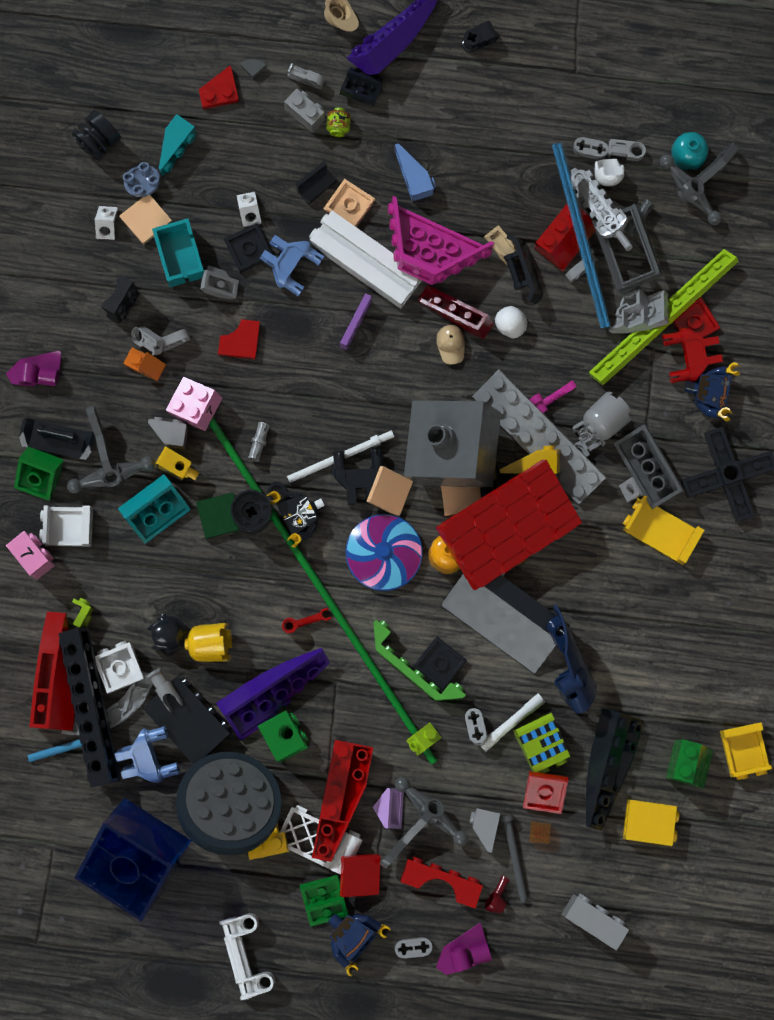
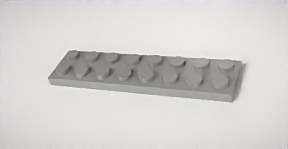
M500 369L472 396L476 401H484L501 412L500 425L528 454L543 449V446L553 445L555 449H560V472L555 473L563 489L578 504L607 478Z

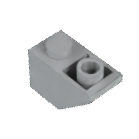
M154 417V420H148L150 427L167 448L185 450L188 426L184 424V421L173 420V422H168L161 417Z

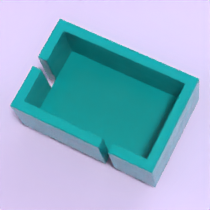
M188 218L152 228L169 287L186 283L185 279H189V282L203 278L204 269Z

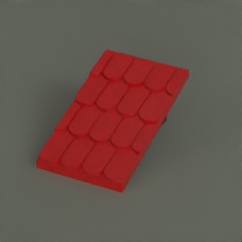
M543 459L435 528L472 589L477 590L502 573H506L532 554L539 552L553 541L560 539L579 526L582 521L548 461Z

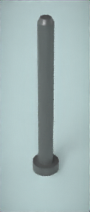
M502 816L500 821L504 822L519 898L521 903H525L528 898L512 826L514 816Z

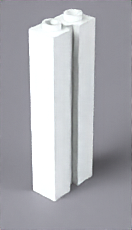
M331 211L329 215L325 214L320 222L322 226L318 229L315 228L309 236L310 245L401 309L422 280L398 270L397 262H394L391 251L337 213Z

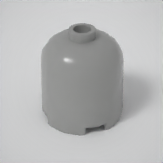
M606 392L584 414L583 423L585 430L591 437L607 440L632 420V417H629L628 414L631 410L621 397L616 399L612 396V392Z

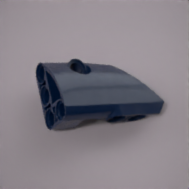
M555 604L553 609L557 616L548 622L547 629L555 646L564 654L568 670L559 674L554 684L561 698L575 713L579 714L587 711L594 702L597 685L559 608Z

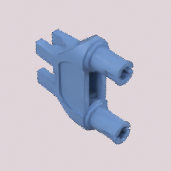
M274 235L269 244L281 252L280 256L277 258L265 250L259 259L272 267L274 278L279 288L285 287L296 296H299L304 286L290 278L291 272L301 257L305 256L318 266L324 255L311 248L308 241L287 243Z
M166 726L150 731L144 728L133 745L117 749V753H115L117 762L132 758L134 763L123 767L121 771L123 779L139 776L148 781L160 783L166 777L180 774L178 762L162 767L159 765L152 745L154 741L169 737Z

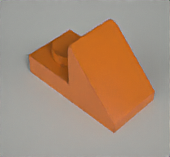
M133 347L123 363L124 366L157 382L166 367V364L150 353L146 352L145 354Z

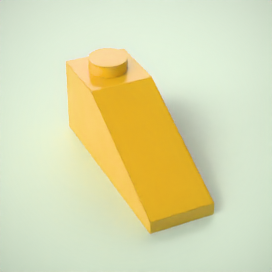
M553 445L543 446V449L537 450L500 469V473H522L543 459L548 461L554 473H559L560 449H555Z

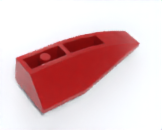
M46 613L33 687L29 724L31 728L74 731L75 711L71 702V691L67 683V672L63 664V653L59 644L58 634L69 630L67 613Z
M335 740L312 858L332 862L366 788L374 747Z

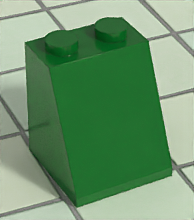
M684 739L675 740L666 779L704 789L713 750L702 744Z

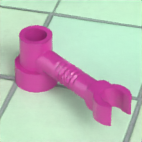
M572 380L545 399L538 393L530 398V400L544 413L548 410L546 406L577 386Z

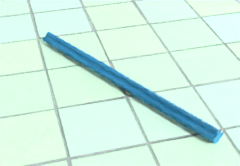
M563 143L553 144L552 147L554 148L552 149L555 154L554 156H556L555 159L556 163H558V170H560V177H562L560 179H562V186H564V193H566L565 197L568 200L570 216L573 218L571 220L574 223L573 225H575L573 227L576 232L575 234H577L576 239L579 241L577 242L579 243L578 246L581 248L579 250H581L583 264L586 266L584 267L585 271H587L585 273H587V280L590 282L588 284L591 287L590 289H592L590 290L592 291L591 294L594 296L592 298H594L595 309L598 312L596 313L598 314V321L601 323L600 328L609 327L611 325L608 322L610 319L607 317L609 315H606L608 314L607 308H604L606 307L604 306L605 301L601 297L603 292L599 290L601 285H599L600 283L597 281L599 278L595 274L597 271L594 268L596 267H593L595 262L591 260L593 255H591L592 253L588 249L590 244H587L589 243L587 242L588 239H586L588 237H585L587 232H585L586 230L582 226L584 221L580 219L582 214H579L581 212H579L580 207L576 203L578 200L575 197L577 196H574L576 191L572 189L574 184H571L573 182H571L572 180L570 179L572 177L568 173L569 168L567 167L569 166H566L568 161L564 159L566 154L562 150L563 145L561 144Z

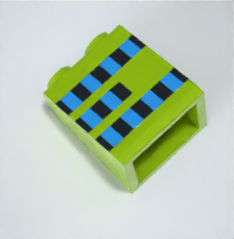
M552 713L513 731L532 772L546 773L550 771L548 767L554 764L558 767L567 763L566 758L570 757Z

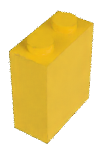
M627 800L623 839L673 846V842L677 840V830H674L675 822L679 821L677 806Z

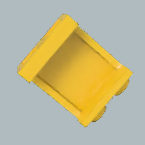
M762 722L720 731L730 777H736L737 780L749 778L748 774L756 773V776L768 774L767 770L772 769L768 762L761 730H763Z

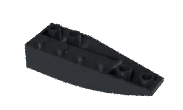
M602 708L588 765L586 827L602 831L634 759L644 720Z

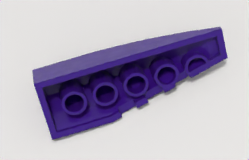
M322 648L305 653L260 674L216 704L241 741L259 729L258 725L277 716L276 712L283 705L286 707L291 702L290 698L297 692L300 693L305 688L304 685L321 673L330 664V661Z

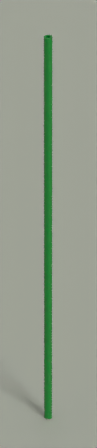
M212 417L209 423L210 427L250 488L263 493L214 417ZM271 506L272 522L411 735L415 734L418 729L299 547H292L295 541L292 539L287 541L291 535ZM430 748L423 752L431 765L438 761Z

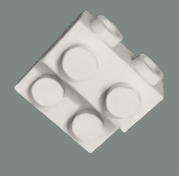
M120 642L115 645L116 648L100 650L97 652L98 655L95 656L97 669L107 694L145 679L133 645L130 642Z

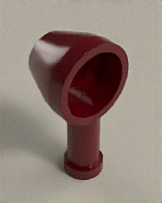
M500 877L495 891L490 894L484 908L487 911L499 914L504 911L507 903L501 895L510 881L508 878Z

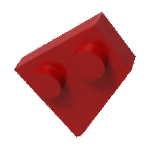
M231 66L227 67L199 89L203 109L239 102Z

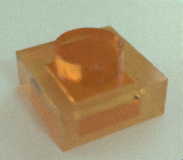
M531 822L529 842L549 844L551 824Z

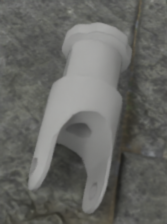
M159 667L146 677L152 681L159 698L168 711L172 713V708L167 701V694H172L180 705H183V701L172 683L167 681L162 673V667Z

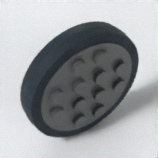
M237 752L214 753L192 765L181 780L176 797L177 816L185 834L199 847L219 855H239L259 847L272 834L281 813V793L273 774L266 766L253 757Z

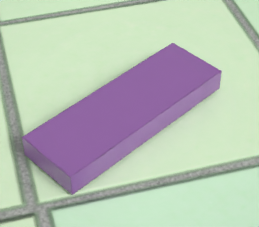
M365 293L340 342L341 348L348 350L372 303L370 295Z

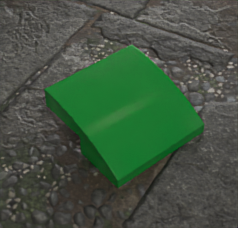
M338 875L300 885L310 927L328 922L334 914H337L340 918L348 915L344 897L340 896Z

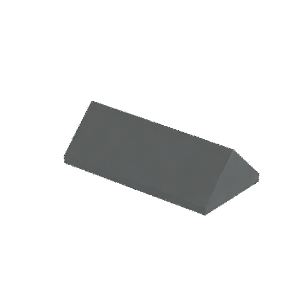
M646 424L614 443L641 492L647 496L646 500L651 509L671 500L684 491Z

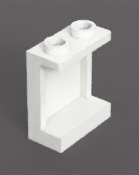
M44 505V510H41L40 513L43 529H40L39 537L42 544L45 546L92 547L93 508L91 506L49 507Z

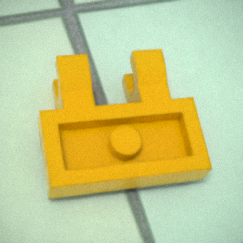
M277 823L269 838L259 847L248 852L249 860L289 852L286 833H279Z

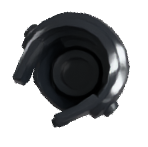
M163 614L157 618V622L150 625L147 629L152 631L151 635L154 642L152 649L162 651L167 656H172L173 653L179 651L185 645L187 630L179 618Z

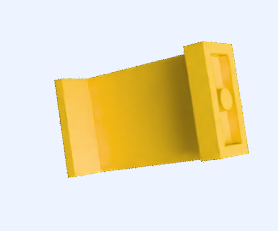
M645 495L641 499L637 498L632 506L635 509L632 515L628 514L623 522V525H625L623 531L684 565L702 536L704 529L699 526L694 528L659 507L651 509Z

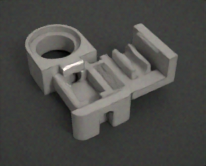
M583 421L572 427V431L574 433L577 432L579 435L578 440H580L574 445L588 457L590 455L589 452L600 445L604 447L605 441H599L589 436L585 426L576 430L584 425Z

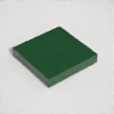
M233 492L196 502L205 539L240 531L234 524L231 515V504L235 498Z

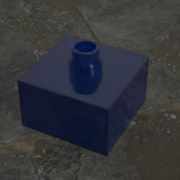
M124 798L103 822L74 879L142 922L161 897L192 840Z

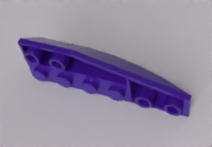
M437 0L414 1L408 8L374 34L365 37L361 45L351 50L352 53L347 57L348 61L367 75L381 72L416 37L434 9Z

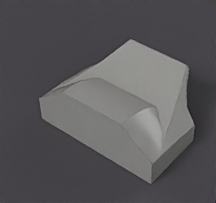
M208 265L207 270L203 273L200 289L204 293L219 298L236 299L239 280L230 278L224 270Z

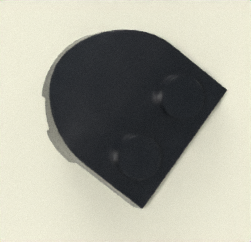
M351 67L347 71L339 95L375 106L381 92L383 77H380L379 74L367 75L361 69H353Z

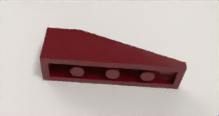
M429 285L426 286L417 300L465 331L483 340L494 325L488 314Z

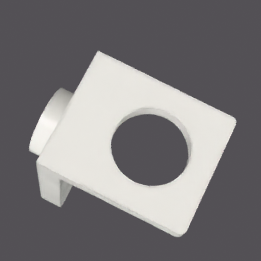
M255 192L237 195L243 227L252 226L257 223L261 224ZM248 213H254L256 218L248 221L245 216Z
M99 206L95 217L96 239L115 240L114 221L118 212L117 207ZM108 227L110 234H102L100 228Z

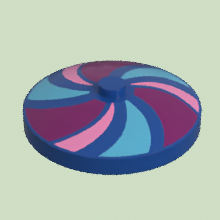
M388 514L374 515L361 521L351 532L346 544V561L350 572L362 585L377 591H391L406 585L418 572L422 561V544L415 529L404 519Z

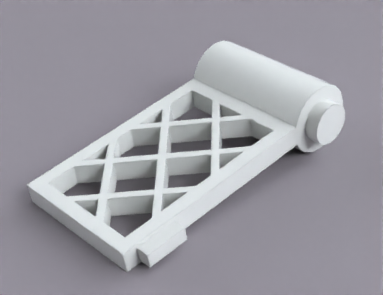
M299 805L296 808L291 807L280 833L292 831L295 842L288 844V849L341 874V856L357 854L363 841L360 839L361 835L352 830L349 833L345 832L332 862L314 859L309 855L313 853V850L305 853L301 851L299 843L309 839L314 849L312 838L316 837V834L311 836L307 825L313 822L319 823V819L306 814L308 810ZM293 814L301 815L304 824L293 827L291 822ZM305 826L308 837L298 840L294 830Z

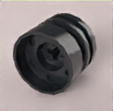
M93 110L85 118L89 127L87 128L79 124L78 129L80 131L74 129L71 134L85 153L100 161L103 158L101 153H108L104 144L106 143L110 147H114L122 138L103 115Z
M246 490L240 492L234 498L231 504V515L234 524L239 530L247 534H256L268 527L272 518V509L269 499L263 493L257 490ZM251 509H254L257 515H253L250 518L247 511L250 512Z

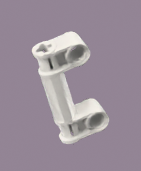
M248 913L219 921L220 925L223 926L224 941L235 981L240 988V1000L249 999L270 991L276 982L274 975L271 972L252 975L241 937L242 935L252 933L258 928V916ZM246 918H251L254 921L253 928L245 926ZM262 977L270 979L271 985L269 987H264L261 984Z

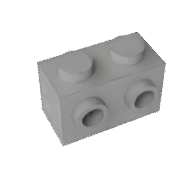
M296 88L284 101L285 110L311 133L325 121L323 107L318 103L314 104L310 100L309 95L304 91L300 92Z

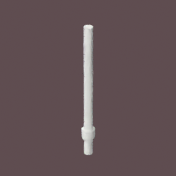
M392 430L379 436H372L370 440L345 450V459L371 447L376 448L382 442L394 438ZM333 456L288 475L289 482H294L334 464Z

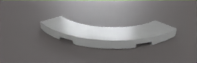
M142 671L145 679L131 684L126 694L118 702L106 709L110 729L130 718L144 703L154 685L146 677L150 673ZM76 721L74 723V731L62 730L61 734L79 735Z

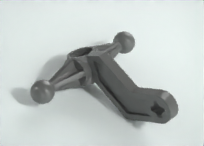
M735 142L727 146L714 162L696 177H690L675 166L673 156L665 154L660 158L661 167L669 169L678 186L680 199L694 204L707 214L708 222L714 226L721 223L722 215L718 211H713L704 194L703 184L723 168L738 151L739 147Z
M94 405L86 407L103 467L82 480L76 478L69 480L67 483L69 492L78 493L82 487H114L141 469L151 471L155 467V460L150 456L143 457L141 462L112 463L106 435ZM113 472L116 476L108 477L106 474Z
M406 777L396 779L395 788L399 792L407 794L417 809L420 819L382 859L379 864L386 869L426 824H431L453 836V842L457 846L467 844L468 835L464 831L456 829L446 814L441 801L432 799L410 787V781Z

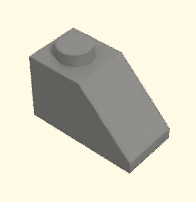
M476 808L475 812H471L469 823H472V829L486 851L492 853L500 814Z

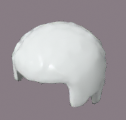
M603 159L595 162V179L600 185L607 187L615 186L623 180L624 165L620 166L617 159Z
M508 306L496 314L495 324L501 334L510 338H518L527 328V318L518 308Z

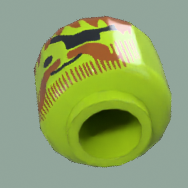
M335 108L330 111L326 122V129L330 132V135L343 137L349 132L351 124L350 114L345 112L344 108Z

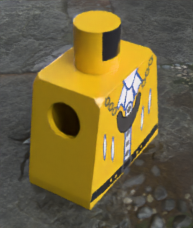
M166 446L155 463L156 468L181 481L186 477L194 482L200 473L190 467L192 463L190 460ZM180 464L183 466V470L179 471L175 466Z

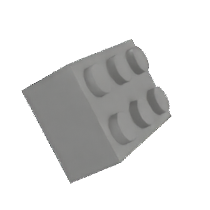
M573 894L561 915L617 951L629 931L625 927L626 923L614 915L610 918L608 916L609 912L599 905L593 907L590 905L592 901L584 895L579 894V896Z

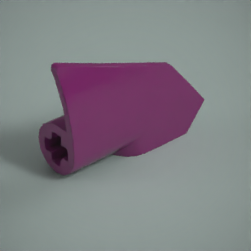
M61 351L20 359L6 375L13 385L36 386V384L57 386L60 373Z
M478 923L443 947L436 966L437 969L448 975L492 961L481 923Z

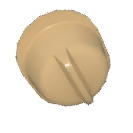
M348 0L325 1L324 16L329 24L346 32H352L358 28L359 21Z

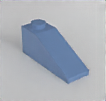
M399 143L395 144V153L412 202L432 196L434 188H436L433 177L430 178L428 172Z

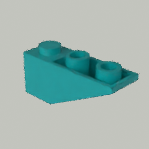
M177 114L165 128L159 171L162 176L172 170L175 160L182 157L185 147L196 138L195 126Z

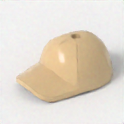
M455 325L442 327L437 333L436 339L441 358L445 364H458L464 359V334Z

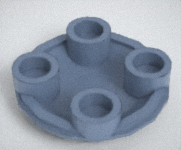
M142 162L123 175L125 189L133 196L146 197L158 188L160 175L153 166H149L147 162Z

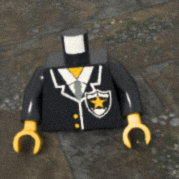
M272 491L267 494V497L272 496L274 499L270 501V505L279 502L277 507L291 533L287 541L290 539L295 541L292 545L293 548L312 536L319 521L316 512L325 508L321 498L310 502L307 495L299 492L287 491L278 493Z

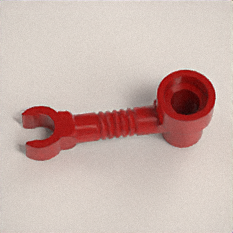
M323 608L319 613L299 620L286 618L281 626L283 632L292 634L297 628L310 623L329 621L331 617L324 618L322 616V613L328 611V608ZM287 624H291V625H292V629H291V630H288V629L286 628V625H287Z

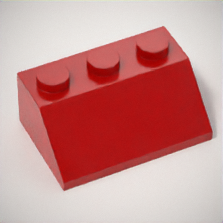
M568 204L561 210L534 246V250L562 271L567 268L579 253V249H581L578 246L579 243H577L579 241L576 239L577 234H575L576 232L573 227L575 225L572 223L571 219L573 218L570 216ZM579 208V212H581L579 214H582L580 219L584 221L582 226H584L583 228L587 232L585 237H588L586 239L589 240L596 230L588 214L582 208Z

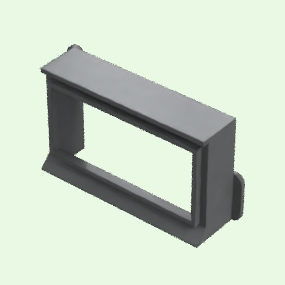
M635 203L622 209V212L626 217L632 215L652 271L624 282L609 238H602L595 228L616 289L622 295L639 288L641 289L642 284L663 276L639 207ZM592 220L594 227H596L598 220Z

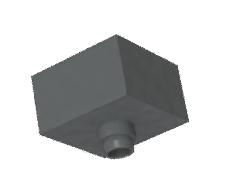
M412 401L404 477L422 486L493 488L501 412L484 401Z

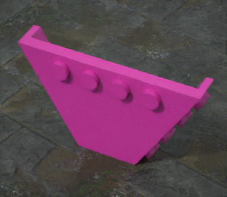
M395 196L392 197L391 203H388V214L392 218L390 219V230H393L391 242L392 246H395L393 259L394 262H397L398 270L433 285L437 282H443L448 276L456 275L463 268L471 267L478 260L486 259L492 254L495 244L492 241L482 245L398 206L397 197Z

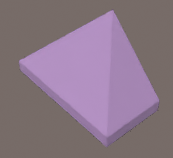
M387 788L373 806L374 811L385 828L402 829L404 792H399L397 789Z

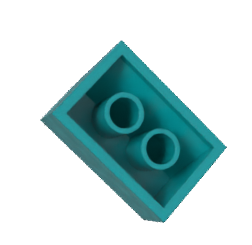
M164 474L118 508L144 544L191 510Z

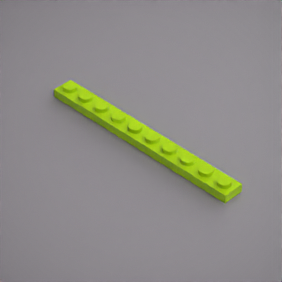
M723 249L668 299V324L653 329L632 332L589 371L590 376L602 386L735 266L738 263L737 257Z

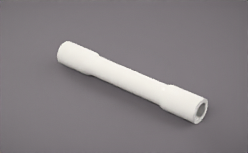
M536 694L495 731L489 733L487 742L480 747L485 752L489 750L524 718L545 703L544 699L539 694Z

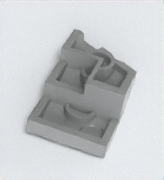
M639 288L623 295L620 307L615 314L617 318L614 325L609 327V332L632 333L668 324V293L665 290H661L647 296Z

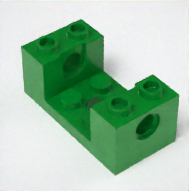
M287 710L258 725L275 760L279 763L308 748L307 743H309L305 732L298 729L300 723L293 713H288ZM292 729L293 736L290 739H286L285 732Z

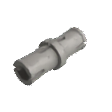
M258 422L255 437L251 440L252 447L248 459L251 460L252 458V461L255 462L260 461L263 447L267 443L265 440L270 428L269 424Z

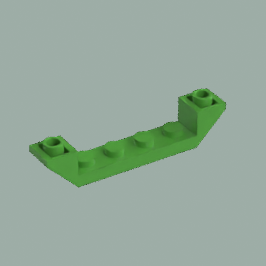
M375 620L373 622L376 652L434 701L463 699L466 694L463 693L465 689L458 683H450L440 694L438 692L440 689L434 683L430 682L428 684L424 681L425 676L417 669L415 671L411 670L408 667L410 665L409 662L403 657L398 659L393 655L395 651L387 644L385 646L382 645L391 634L389 631L390 626L383 620L380 622Z

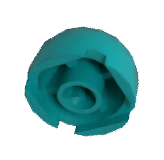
M696 132L683 133L676 138L671 148L674 163L682 170H696L705 163L709 152L706 139Z

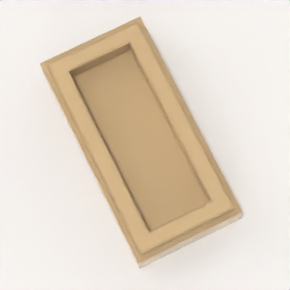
M498 225L485 235L484 239L487 243L490 241L495 243L493 250L508 266L504 256L517 250L515 244L506 239V233Z

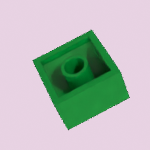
M27 447L18 459L14 488L50 501L60 478L64 459Z

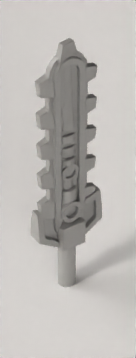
M576 168L570 170L572 175L571 182H573L571 184H574L572 189L578 191L576 194L578 200L583 198L585 201L582 204L585 209L590 208L591 212L589 215L591 218L596 217L598 219L595 228L602 238H618L626 251H630L633 246L624 235V229L628 222L625 214L621 209L611 208L614 203L610 198H604L606 192L603 189H598L600 184L597 180H591L593 174L590 170L584 171Z

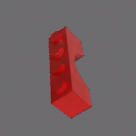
M414 856L412 860L407 858L400 879L401 883L419 889L429 880H444L454 889L456 902L476 909L483 887L482 884H479V879L471 876L465 879L460 877L461 873L450 869L448 873L442 871V866L431 863L428 866L423 864L424 860Z

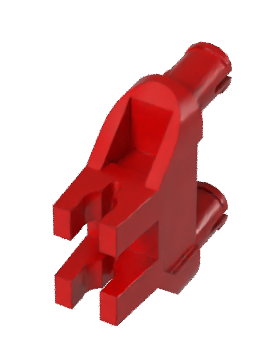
M680 328L675 333L662 335V340L670 338L669 341H663L664 346L681 343L683 347L686 368L669 372V377L677 376L670 379L671 384L686 380L695 382L709 364L723 362L722 354L707 357L705 346L720 344L718 336L703 339L686 328Z

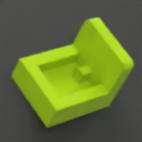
M80 598L79 601L73 599V603L82 607L73 625L79 628L87 627L92 620L90 615L94 609L89 606L90 602L83 598Z
M429 722L406 741L410 749L418 756L442 737Z

